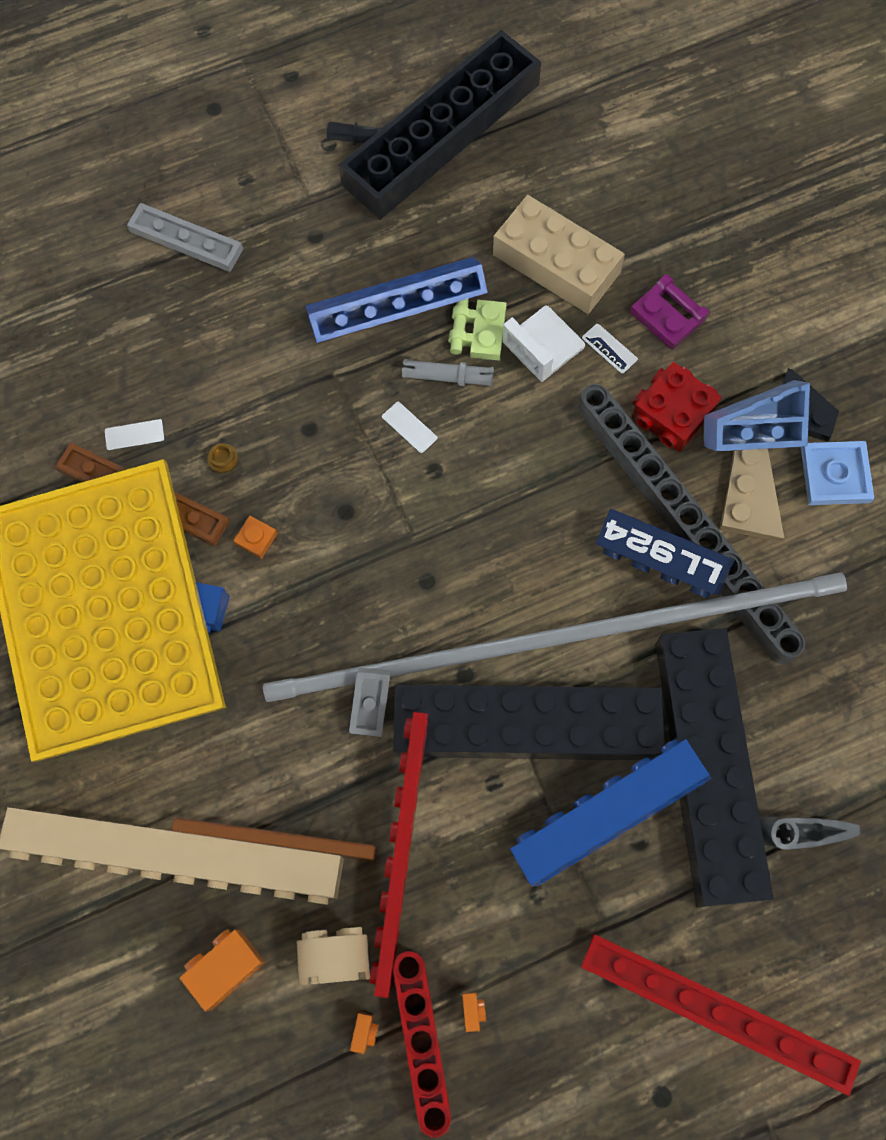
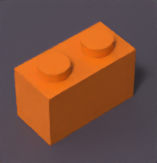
M229 929L225 930L213 940L214 948L205 956L199 953L184 966L187 971L180 977V980L205 1012L211 1011L266 963L242 930H234L233 932H230Z

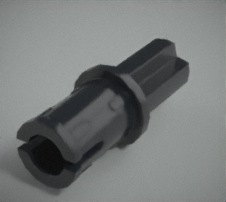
M330 121L327 125L326 135L328 139L353 142V145L356 146V143L364 144L382 128L358 125V122L346 124Z

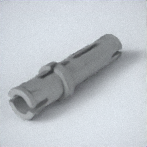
M408 359L403 361L405 368H402V378L454 382L458 383L459 386L476 384L492 387L494 367L467 366V362H461L460 365Z

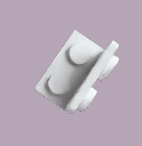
M544 306L522 324H519L513 317L503 324L502 342L541 382L585 348V342L549 306Z

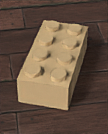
M529 195L523 199L496 232L493 242V256L586 314L591 312L619 276L625 253Z

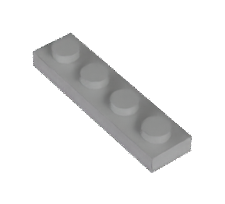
M143 203L139 204L127 224L131 233L228 272H231L243 251L241 242Z

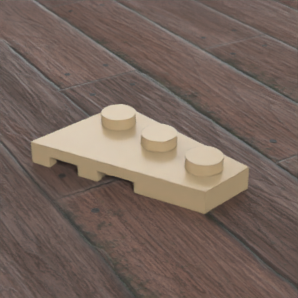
M768 449L733 450L720 530L777 542L784 540Z

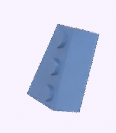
M793 380L704 415V447L714 451L808 446L810 383Z

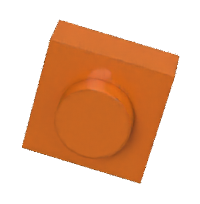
M249 516L233 542L236 546L262 559L278 533L276 529Z
M476 992L462 993L466 1032L480 1031L479 1022L486 1021L484 999L477 1000Z
M358 1013L350 1051L364 1054L368 1046L374 1047L379 1024L373 1023L374 1014Z

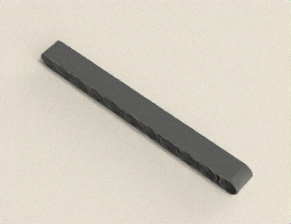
M599 384L588 385L581 395L579 405L581 417L672 533L699 545L701 540L708 541L712 544L713 551L735 559L731 567L733 575L727 576L720 594L724 597L739 594V590L750 592L765 589L608 390ZM595 400L598 401L600 405L593 406L590 405L587 401ZM614 423L619 428L610 429L605 424ZM624 446H633L637 452H627ZM650 469L654 471L656 475L647 476L643 473L642 470ZM661 493H670L673 495L675 500H665L661 496ZM687 516L692 519L694 524L686 525L681 521L680 517ZM777 603L734 611L770 658L776 663L788 664L804 651L805 639ZM759 615L768 616L773 626L763 625ZM780 640L789 642L793 652H785L780 646Z

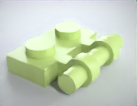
M468 299L458 301L452 310L454 324L453 330L449 332L448 339L451 343L450 353L459 355L462 353V346L471 347L470 358L500 361L507 303L477 300L476 310L468 308ZM465 323H474L473 333L465 332Z

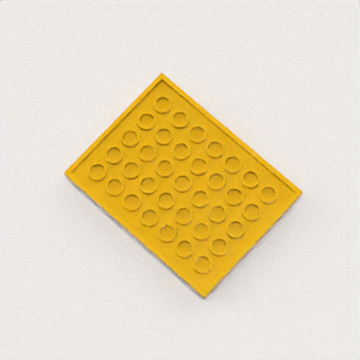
M164 459L0 506V614L31 762H38L226 708L168 464Z

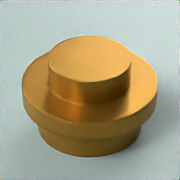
M220 443L211 448L207 460L213 471L228 473L237 466L239 457L233 446Z

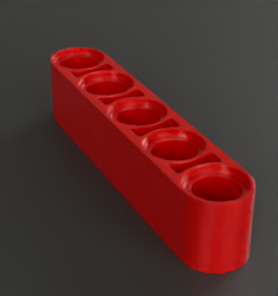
M405 951L396 957L393 963V974L418 1124L425 1135L438 1138L444 1135L450 1127L451 1108L426 964L420 954L414 951ZM406 957H413L418 961L419 972L413 978L403 976L400 971L401 961ZM413 993L420 994L426 1002V1007L420 1014H412L406 1007L407 997ZM418 1031H425L432 1038V1046L426 1051H419L413 1046L412 1037ZM424 1069H432L438 1075L439 1082L431 1089L424 1088L418 1080L419 1073ZM430 1108H439L444 1112L445 1121L442 1125L433 1127L426 1122L425 1113Z

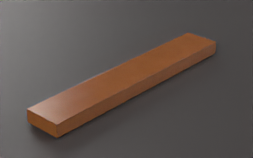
M71 442L55 466L58 472L81 483L127 470ZM174 492L183 531L215 547L230 522L229 518Z
M183 818L174 819L171 830L174 832L339 855L345 858L376 862L378 851L374 845Z

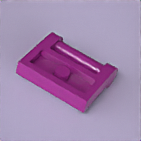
M665 274L651 290L631 306L630 313L673 350L708 318L711 312L705 306L700 307L673 283V278ZM667 293L693 317L687 320L661 296Z

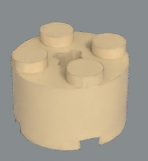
M362 927L338 930L334 937H327V930L305 932L302 934V940L297 941L299 986L309 985L308 977H311V984L370 979L367 934H362Z

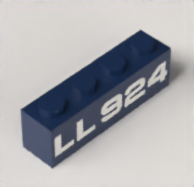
M614 509L609 510L596 541L597 545L604 547L603 554L620 560L623 555L633 560L631 566L648 573L650 568L662 572L660 578L672 584L678 585L680 580L692 585L690 588L691 592L708 598L710 593L713 595L720 594L735 560Z

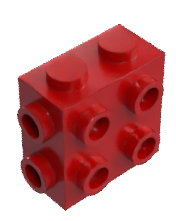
M672 362L666 370L661 368L651 380L653 385L647 391L642 389L632 403L635 405L632 418L635 419L636 424L640 428L650 430L658 436L659 440L666 447L674 448L680 453L704 425V415L716 411L722 396L718 394L714 387L704 384L695 378L689 369Z

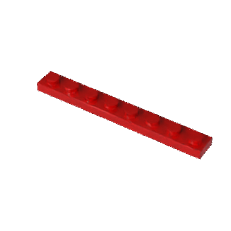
M413 712V718H407L405 723L404 738L410 739L408 753L402 752L399 773H405L403 787L397 786L394 807L400 808L398 822L392 821L389 842L395 843L393 857L387 856L384 877L390 878L389 891L382 892L379 910L380 913H385L384 927H377L374 948L380 949L379 963H372L369 982L370 984H375L374 996L388 998L392 988L393 963L396 959L429 713Z
M593 934L580 968L850 1096L861 1060Z

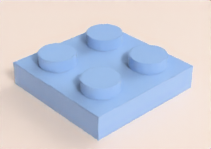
M866 441L808 443V446L801 447L808 505L871 503L874 500Z

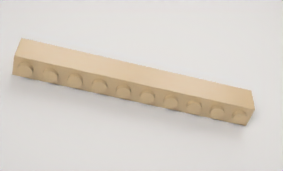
M7 807L0 835V849L9 851L8 858L29 861L30 854L42 856L41 863L62 865L63 859L74 860L75 868L94 870L96 864L108 866L107 872L127 875L128 869L141 870L140 877L160 880L162 874L174 875L173 882L194 885L196 878L208 880L207 887L227 890L228 883L241 885L240 892L260 895L261 889L264 888L275 890L274 897L294 900L295 893L308 895L307 902L328 905L329 898H338L344 858L339 855Z

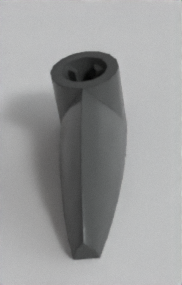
M765 816L760 819L764 845L785 850L827 845L860 835V826L858 824L837 820L781 818L774 816Z

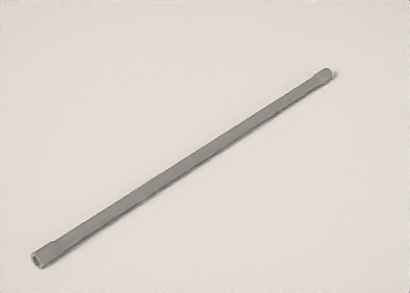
M840 572L792 584L360 667L390 671V677L795 599L846 592L847 582L844 574ZM358 667L298 679L289 678L264 683L266 702L293 698L300 694L353 685L356 683Z

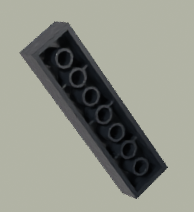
M501 29L339 163L342 186L381 220L540 84L541 61Z
M727 628L661 634L655 646L670 742L675 739L682 742L686 739L712 778L679 799L696 908L773 900L772 885Z
M395 685L393 743L395 757H401L402 752L408 753L410 739L404 738L406 719L413 718V712L429 713L423 758L642 760L649 757L650 760H653L663 754L660 750L664 746L662 688Z

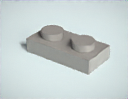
M357 668L349 733L382 737L390 671Z

